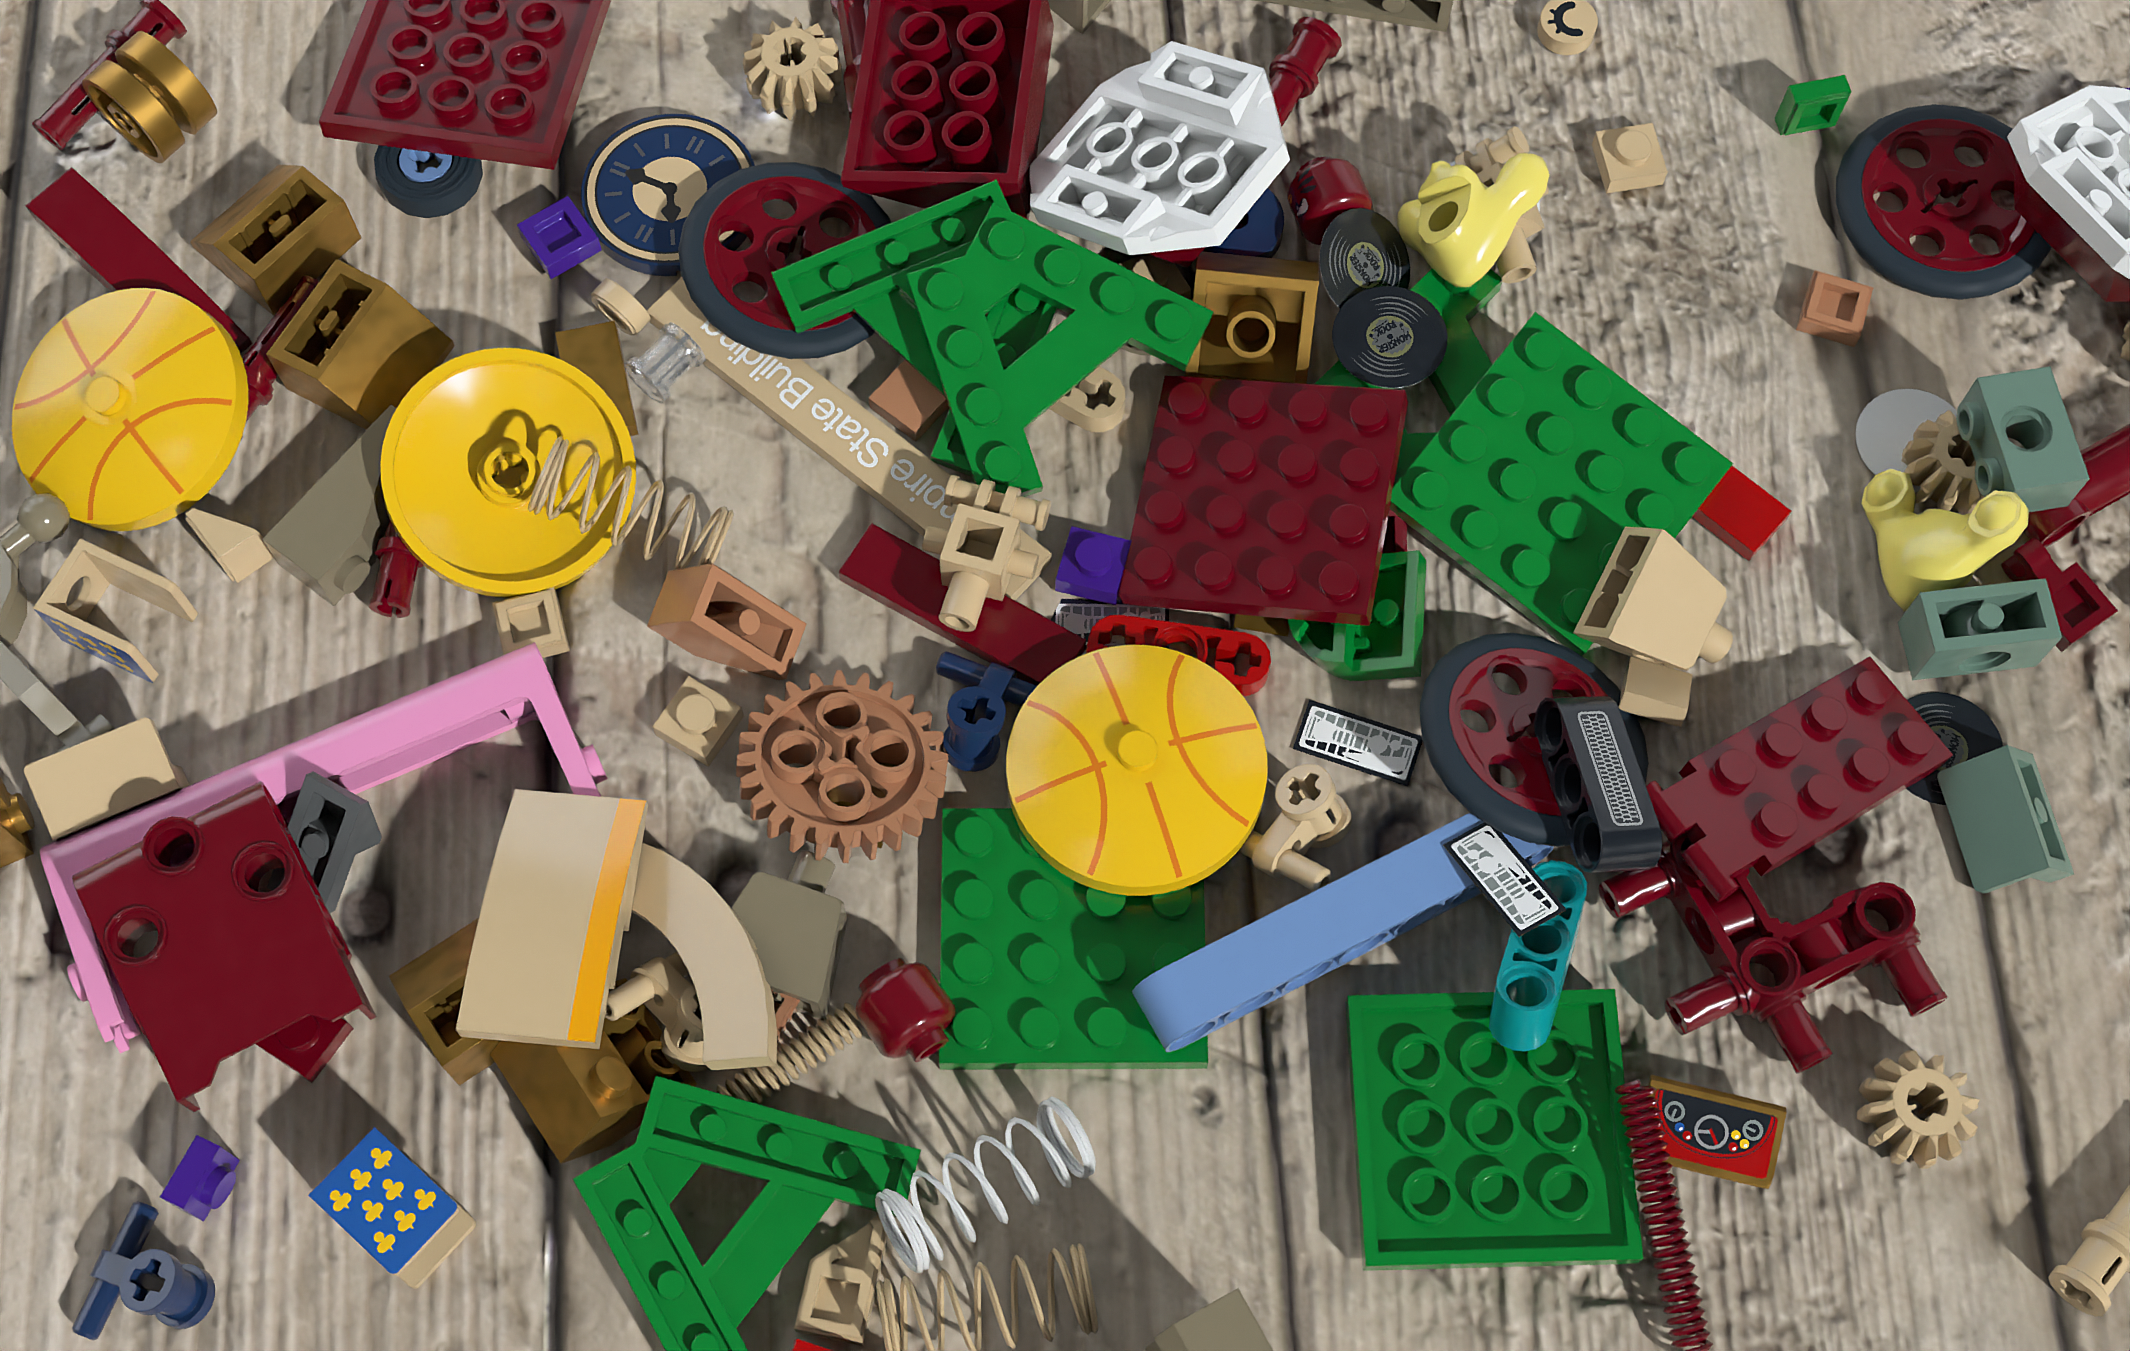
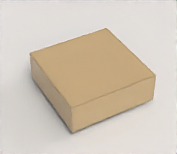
M554 587L536 593L492 602L503 655L534 642L542 658L570 651L559 600Z
M1631 656L1624 673L1619 709L1681 727L1688 711L1693 674Z

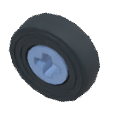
M378 145L374 156L375 175L380 189L392 206L410 216L433 218L445 216L465 206L475 195L483 176L481 159ZM436 157L439 163L438 168L427 167L423 173L419 172L417 166L421 164L420 162L428 163Z

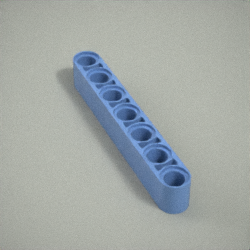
M1468 813L1163 967L1135 986L1132 993L1165 1051L1172 1052L1185 1047L1481 894L1482 892L1450 855L1443 844L1484 823V821ZM1502 833L1530 867L1540 862L1554 848V846L1528 843Z

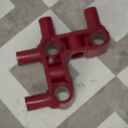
M1684 835L1672 843L1669 840L1662 843L1660 859L1655 867L1650 870L1624 871L1601 882L1598 887L1600 897L1606 909L1615 919L1665 896L1670 899L1713 972L1712 977L1665 1000L1664 1005L1667 1015L1681 1035L1696 1030L1731 1012L1737 1016L1751 1015L1753 1019L1757 1018L1759 1023L1767 1022L1796 1074L1816 1066L1833 1054L1802 1003L1806 1000V995L1872 964L1873 968L1881 966L1911 1018L1934 1008L1948 998L1917 948L1921 943L1919 939L1921 934L1914 924L1916 909L1912 898L1904 889L1893 883L1878 882L1851 890L1834 898L1822 912L1802 922L1792 925L1786 921L1781 924L1778 918H1770L1746 878L1750 873L1749 869L1734 877V880L1740 887L1723 901L1717 902L1681 856L1682 850H1686L1693 845L1690 839ZM1864 909H1871L1880 913L1887 921L1888 932L1873 928L1866 920ZM1757 963L1767 967L1774 975L1775 987H1766L1757 983L1751 976L1749 964Z

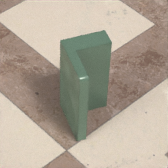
M2006 745L1938 773L1937 779L1973 887L1977 892L1988 893L2027 878L2052 883L2074 875L2032 753Z

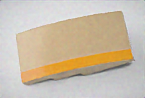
M515 789L493 860L469 959L456 1031L461 1037L600 1049L608 991L615 987L623 931H629L648 809L646 800Z

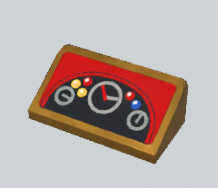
M1650 1075L1647 1086H1652L1656 1090L1649 1096L1658 1099V1102L1651 1107L1661 1110L1659 1115L1654 1118H1659L1663 1121V1124L1656 1129L1666 1132L1664 1137L1658 1140H1664L1668 1143L1667 1147L1661 1151L1671 1154L1663 1162H1669L1673 1167L1763 1189L1770 1188L1775 1173L1787 1113L1786 1107Z

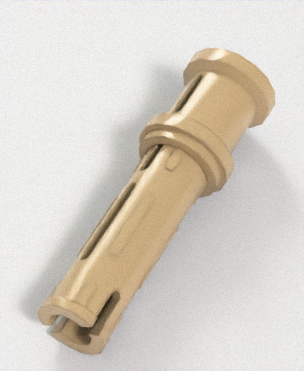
M2130 1185L2104 1219H2096L2094 1222H2089L2081 1233L2083 1243L2066 1266H2056L2048 1277L2051 1286L2066 1302L2089 1315L2098 1317L2106 1313L2111 1306L2110 1293L2126 1272L2130 1273Z

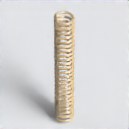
M845 1002L843 1010L836 1008L834 1016L826 1015V1023L817 1020V1029L813 1026H808V1035L804 1032H799V1041L796 1038H790V1047L787 1044L781 1043V1053L777 1050L776 1066L753 1067L754 1071L751 1068H745V1077L742 1074L736 1073L735 1082L731 1079L726 1080V1088L722 1085H717V1093L752 1102V1097L756 1103L762 1104L763 1098L759 1089L766 1097L771 1098L772 1091L768 1083L778 1092L781 1091V1085L777 1077L784 1085H790V1079L786 1071L793 1079L799 1080V1073L795 1065L802 1073L808 1074V1067L802 1056L812 1068H817V1061L811 1050L821 1062H826V1056L820 1044L830 1056L835 1057V1050L829 1038L838 1050L844 1051V1044L838 1032L847 1044L853 1045V1038L846 1025L856 1038L862 1039V1032L855 1019L858 1020L855 1007Z

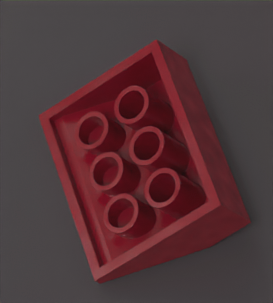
M870 0L841 176L843 187L926 209L997 179L1011 212L1029 220L1030 194H1032L1030 165L1037 158L1054 30L1048 0Z

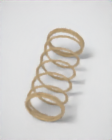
M562 436L555 440L528 504L529 512L540 513L548 497L546 510L548 519L552 520L558 517L592 465L579 518L581 534L589 531L595 524L625 476L612 528L611 543L613 547L623 542L657 489L643 548L645 561L651 559L657 552L680 513L689 502L688 513L676 556L675 570L688 566L715 523L697 566L714 564L731 524L734 512L733 509L728 511L725 506L717 509L682 562L695 510L696 498L694 493H690L683 498L650 550L663 497L664 484L662 479L652 484L626 527L617 538L632 477L630 465L620 471L598 508L585 525L599 468L600 456L598 452L590 455L568 492L553 512L555 495L569 446L568 439L563 440Z
M1078 1243L1077 1246L1072 1244L1069 1248L1074 1284L1062 1254L1054 1247L1049 1253L1047 1266L1049 1328L1047 1327L1025 1261L1016 1254L1011 1264L1012 1336H1010L988 1269L979 1261L974 1271V1344L971 1340L951 1277L942 1268L937 1278V1351H944L945 1345L944 1281L968 1350L980 1351L982 1338L981 1273L984 1277L1003 1337L1008 1346L1013 1349L1016 1347L1019 1331L1018 1265L1023 1274L1044 1337L1052 1342L1055 1336V1257L1062 1271L1082 1331L1087 1335L1091 1331L1096 1334L1098 1331V1321L1084 1246ZM904 1275L900 1284L901 1335L891 1281L887 1278L884 1282L879 1279L876 1283L886 1351L908 1350L907 1290L928 1351H935L911 1279Z

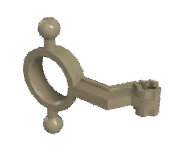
M44 493L26 498L18 511V523L0 537V679L63 742L64 745L55 752L58 753L112 731L115 728L101 714L84 726L8 649L18 638L27 617V592L20 581L19 555L36 541L39 543L51 542L62 537L70 521V514L65 503L58 497Z

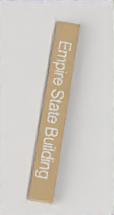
M682 277L647 310L651 317L649 321L651 324L923 537L928 526L949 531L958 506L955 504L952 507L944 505L945 490L951 475L803 360L761 354L731 340L714 327L692 301ZM1021 529L1020 550L1039 555V561L1033 579L1011 574L1005 596L1014 601L1022 595L1052 562V553Z

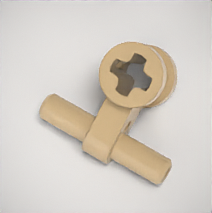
M1303 764L1285 773L1277 784L1275 797L1282 810L1280 815L1264 835L1252 830L1238 852L1251 858L1254 867L1278 880L1287 877L1312 891H1316L1331 883V871L1304 857L1310 847L1326 848L1342 840L1351 827L1352 815L1343 798L1336 794V787L1329 773L1319 765ZM1295 789L1302 799L1300 803L1293 794ZM1327 810L1330 811L1331 815L1334 818L1333 823L1331 822L1326 813Z
M677 951L665 959L654 957L631 972L629 981L608 993L605 1017L615 1021L644 1003L665 1025L660 1041L662 1042V1052L666 1059L685 1071L699 1072L706 1070L708 1067L702 1062L703 1027L701 1010L694 984L691 985L685 979L686 976L690 975L688 969ZM683 1034L688 1036L683 1046H680L679 1041Z

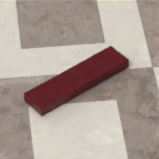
M871 523L838 572L841 582L981 659L1016 670V678L1037 686L1059 667L1081 656L1086 649V639L1005 595L1003 601L985 598L974 631L964 632L946 626L939 620V614L949 587L942 585L940 560Z

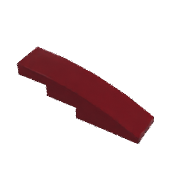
M72 167L25 205L33 218L74 254L80 265L110 292L130 288H151L174 293L189 300L213 316L230 334L240 354L253 344L235 322L178 265Z

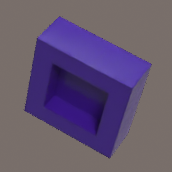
M569 196L517 224L521 238L550 279L602 251L598 237Z
M1071 526L1055 579V591L1116 605L1131 540Z
M196 1135L160 1198L204 1222L211 1209L219 1208L230 1195L236 1181V1172L234 1170L240 1160L221 1146Z

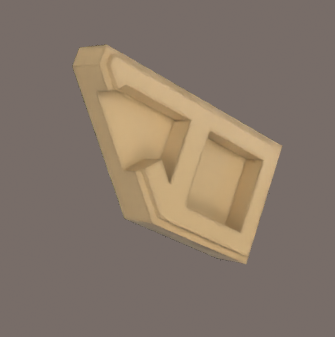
M879 1215L871 1219L869 1224L837 1245L833 1244L810 1259L794 1326L796 1332L864 1346L877 1289L876 1283L879 1280L888 1239Z

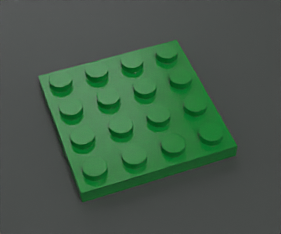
M1534 312L1392 488L1390 509L1562 645L1583 656L1593 642L1580 638L1573 632L1625 527L1663 529L1675 539L1734 463L1537 312Z
M942 808L940 984L955 1006V1015L951 1024L943 1030L949 1040L939 1049L940 1070L1207 1069L1208 1035L1178 1050L1166 1052L1132 993L1135 986L1154 972L1206 946L1204 879L1176 891L1148 896H1127L1096 890L1063 875L1043 859L1026 839L1017 823L1012 808Z
M1615 989L1562 990L1551 1031L1546 1042L1537 1049L1529 1051L1511 1050L1502 1046L1493 1037L1489 1029V1020L1494 992L1347 996L1345 1009L1363 1271L1638 1264L1643 1260L1635 1179H1633L1635 1173L1634 1169L1631 1168L1633 1159L1629 1157L1632 1149L1626 1146L1631 1141V1138L1624 1135L1630 1127H1625L1621 1124L1629 1116H1623L1619 1113L1627 1105L1617 1103V1100L1626 1094L1614 1092L1617 1086L1625 1084Z

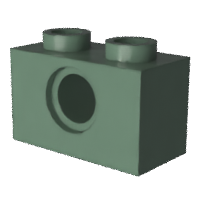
M2051 366L1978 377L1958 406L1956 420L1961 437L1970 443L1976 461L1975 480L1981 495L1986 497L1995 490L2014 492L2025 503L2029 512L2068 506L2090 478ZM2008 438L2018 441L2024 448L2014 445Z
M2046 578L1920 592L1898 621L1912 681L2036 667L2062 638Z

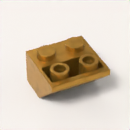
M277 165L194 237L190 243L194 249L274 316L292 294L302 276L307 275L317 279L336 259L345 254L362 237L344 199L304 166Z
M336 259L267 352V356L287 390L367 430L390 405L397 408L402 399L420 379L436 367L442 365L455 345L450 337L388 284Z
M479 918L389 975L412 1021L440 1065L459 1086L495 1063L490 1053L501 1041L461 1037L456 1031L469 959Z
M624 978L615 981L614 989L626 983L628 980ZM641 1004L615 1021L604 1017L600 1049L500 1041L490 1053L560 1164L609 1147L639 1127L643 1120L655 1076L694 1087L697 1085L689 1071L680 1069L679 1066L675 1063H670L664 1056L662 1042L660 1041L662 1031L644 1004Z

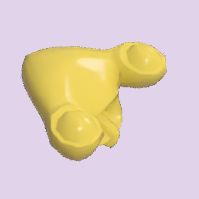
M1519 153L1508 159L1495 183L1487 187L1480 181L1475 172L1465 165L1451 166L1445 161L1432 163L1430 174L1420 187L1418 199L1406 202L1398 212L1397 226L1407 247L1418 251L1436 273L1455 287L1472 286L1494 265L1507 245L1518 219L1537 205L1545 193L1550 175L1544 159L1538 155Z
M1888 469L1876 474L1865 487L1862 498L1863 510L1876 534L1878 561L1883 582L1889 596L1903 611L1909 608L1920 592L1963 588L1970 582L1974 572L1979 567L2015 543L2028 526L2029 510L2020 497L2014 492L1997 490L1981 499L1971 514L1961 515L1948 510L1927 509L1917 515L1913 513L1916 495L1910 474L1895 469Z

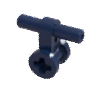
M948 651L943 652L936 665L937 675L968 687L958 690L949 699L946 714L949 726L944 732L942 752L947 753L948 762L960 770L969 772L985 770L995 763L999 755L1000 737L998 733L1004 725L1006 702L1008 701L1022 707L1037 685L1016 678V670L995 662H991L989 667Z
M139 1201L134 1202L110 1251L102 1249L89 1275L95 1278V1281L72 1326L73 1333L93 1341L98 1339L119 1295L124 1305L132 1311L142 1315H155L160 1322L175 1329L193 1327L205 1318L213 1305L215 1298L214 1280L204 1269L192 1264L181 1265L175 1256L163 1250L149 1249L141 1252L159 1213L156 1208Z

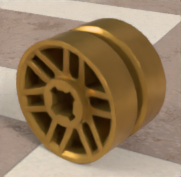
M138 31L116 50L115 55L118 64L105 60L82 80V85L87 95L110 124L141 153L157 163L165 162L185 143L182 131L194 135L217 115L214 101L197 77L165 45L143 31Z

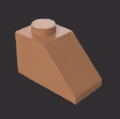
M712 563L668 571L647 627L694 656L772 679L785 680L807 623Z

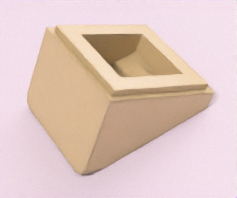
M195 508L185 513L187 515L185 519L232 582L236 580L239 583L274 558L263 542L262 535L257 530Z

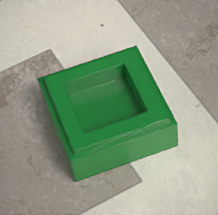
M1841 75L1789 85L1774 118L1780 135L1786 136L1835 126L1852 92L1846 76Z

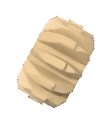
M797 17L794 18L790 27L781 28L772 20L769 35L753 33L751 41L752 50L744 52V73L747 75L746 84L749 94L752 95L753 99L761 100V105L765 108L767 114L782 107L784 115L790 121L796 110L805 109L814 117L817 110L816 102L833 103V97L835 96L834 87L841 85L843 78L842 65L838 61L840 59L839 50L834 42V38H825L824 31L821 30L819 23L803 30L802 24Z
M1948 410L1944 414H1940L1935 422L1927 419L1925 423H1921L1913 434V440L1909 441L1904 448L1901 459L1902 462L1908 465L1904 473L1910 474L1912 485L1921 487L1916 494V504L1925 502L1930 498L1937 502V509L1950 511L1954 506L1961 515L1971 514L1977 503L1984 496L1981 495L1976 484V461L1970 443L1961 437L1955 415Z
M1916 1050L1904 1052L1899 1056L1898 1063L1892 1059L1885 1058L1874 1067L1876 1078H1868L1860 1085L1859 1093L1870 1103L1857 1111L1856 1119L1865 1123H1875L1878 1128L1868 1137V1145L1876 1147L1886 1140L1892 1144L1890 1151L1891 1163L1901 1164L1910 1155H1912L1919 1169H1928L1936 1164L1938 1156L1944 1160L1951 1161L1962 1152L1959 1140L1967 1141L1976 1133L1978 1127L1965 1115L1975 1111L1980 1100L1971 1096L1960 1095L1958 1089L1966 1083L1967 1073L1958 1072L1950 1078L1943 1074L1945 1068L1944 1055H1934L1925 1065ZM1913 1098L1922 1104L1923 1108L1918 1113H1927L1926 1119L1920 1120L1913 1115L1911 1111L1917 1108V1105H1908L1907 1102Z

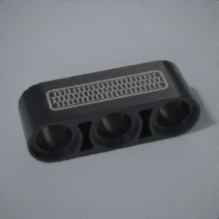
M1609 696L1545 698L1540 702L1536 710L1534 731L1578 866L1584 872L1589 873L1650 870L1655 867L1660 859L1662 850L1660 825L1616 702Z

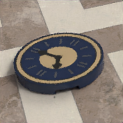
M661 114L646 117L632 122L612 134L602 143L590 159L581 186V200L585 218L598 237L602 250L616 262L644 274L677 276V271H681L678 252L683 224L695 202L716 182L740 169L755 166L745 145L732 132L718 123L689 114ZM732 230L721 234L719 241L725 248L735 251L746 240L747 236L740 231Z

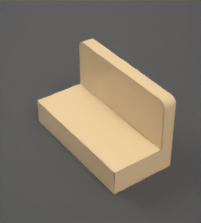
M146 717L35 761L24 768V774L52 840H59L189 786L183 768L171 763L154 721Z

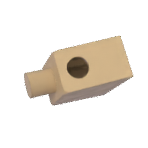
M1627 526L1573 632L1580 638L1630 657L1680 670H1689L1694 666L1698 656L1709 663L1720 661L1728 653L1733 642L1732 632L1716 622L1727 599L1726 588L1665 530Z

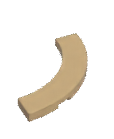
M642 843L631 912L648 921L675 947L688 969L696 989L701 1010L703 1027L702 1062L710 1070L776 1066L777 1026L774 999L770 984L766 981L761 961L756 952L757 947L738 915L711 884L688 865L673 856Z

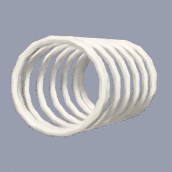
M1051 1096L1039 1104L1036 1116L1037 1128L1026 1120L1016 1117L1010 1119L1005 1132L1006 1146L996 1138L986 1135L979 1136L974 1148L975 1165L964 1156L951 1152L945 1155L942 1167L944 1185L931 1174L919 1170L913 1173L910 1184L913 1206L901 1194L889 1189H884L876 1194V1208L884 1230L908 1268L916 1273L929 1269L930 1256L924 1238L935 1258L940 1261L944 1258L943 1251L921 1212L916 1189V1181L920 1177L930 1181L945 1196L966 1238L971 1242L976 1241L975 1231L963 1209L955 1200L948 1171V1163L952 1159L960 1161L976 1176L998 1220L1003 1224L1008 1223L1007 1212L984 1175L980 1158V1144L984 1141L991 1142L1010 1160L1015 1176L1026 1197L1033 1205L1039 1206L1040 1197L1035 1185L1015 1157L1011 1137L1013 1125L1017 1123L1022 1124L1040 1140L1045 1156L1055 1176L1064 1187L1070 1188L1072 1184L1067 1168L1072 1174L1081 1179H1086L1094 1174L1096 1160L1088 1136L1079 1120L1063 1101ZM1052 1109L1059 1115L1070 1131L1082 1157L1084 1167L1066 1145L1055 1122ZM892 1211L899 1220L901 1226L903 1227L913 1248V1251L906 1242L905 1238L903 1237L892 1214Z

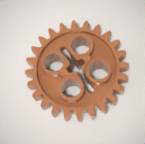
M836 670L833 685L824 686L816 673L810 674L809 689L802 691L791 681L786 682L784 701L767 694L764 698V714L751 712L749 714L748 732H741L739 736L736 777H740V798L751 800L750 818L754 821L769 817L767 836L770 839L788 831L790 833L789 851L793 853L800 849L806 841L815 844L814 856L815 860L818 861L822 860L829 847L838 848L839 856L843 863H849L852 848L861 847L865 855L870 860L876 859L878 842L883 841L891 849L898 851L901 849L902 830L912 836L919 837L922 831L923 817L934 819L938 798H943L948 754L941 752L944 738L943 732L930 731L933 714L930 711H925L913 715L915 696L913 694L904 696L897 701L892 699L893 682L891 681L883 684L878 691L869 689L870 680L867 673H863L859 677L856 685H847L842 670ZM841 725V726H846V727H848V728H846V729H839V728H834V727H832V726ZM885 762H886V763L895 764V765H897V766H895V767H886V766L880 765L879 763H885ZM798 763L805 765V767L795 768L787 764ZM845 801L854 804V806H838L834 802Z

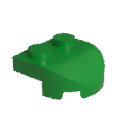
M1419 550L1382 554L1370 626L1288 619L1293 637L1320 668L1344 680L1369 681L1421 677L1426 559Z

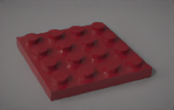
M367 0L319 119L323 137L554 170L611 0Z
M1165 375L1131 532V545L1119 589V596L1123 604L1370 626L1391 505L1392 488L1394 487L1408 406L1406 391Z

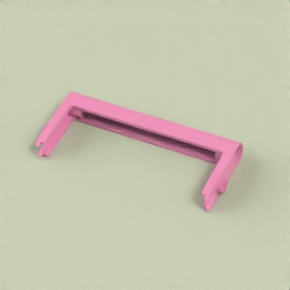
M536 643L524 646L42 846L40 848L42 865L75 963L67 966L68 976L82 1002L89 1001L96 1024L105 1043L114 1040L121 1054L130 1050L129 1039L141 1035V1031L78 897L72 876L142 841L149 828L161 819L171 816L188 818L261 781L267 787L281 814L289 823L305 776L308 773L314 771L348 791L358 794L533 720L541 722L573 794L601 797L596 784L608 779L593 744L583 748L580 747ZM186 843L175 849L170 858V867L180 866L187 862L194 852L195 844Z

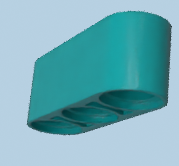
M1551 860L1542 862L1532 869L1567 910L1520 937L1511 929L1498 972L1490 1013L1489 1029L1493 1037L1502 1046L1511 1050L1529 1051L1537 1049L1546 1042L1551 1031L1578 935L1587 893V881L1583 873L1575 866L1566 862Z

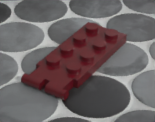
M1871 656L1688 760L1679 771L1680 776L1683 778L1682 780L1664 790L1654 780L1647 784L1646 788L1661 831L1671 843L1684 835L1690 839L1693 845L1686 849L1681 856L1716 901L1721 902L1740 887L1734 880V877L1751 867H1754L1761 877L1936 771L1953 754Z

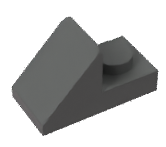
M313 771L305 776L288 828L329 912L332 913L337 908L355 855L380 844L382 835L369 801ZM285 868L273 869L267 885L268 889L273 891L281 884L285 876Z

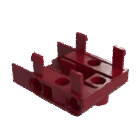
M261 781L188 818L171 816L159 820L149 828L142 841L72 876L78 897L128 1006L141 1031L148 1039L176 1101L193 1112L200 1110L194 1094L211 1086L221 1061L308 1016L334 1022L357 1009L363 1012L370 1020L377 1017L350 963L352 954L319 892L288 828V823L281 814L267 787ZM186 843L195 844L194 852L187 862L180 866L170 867V858L175 849ZM275 868H285L284 879L276 889L266 893L258 891L259 882L265 873ZM158 931V941L154 949L145 956L134 957V947L138 939L145 933Z

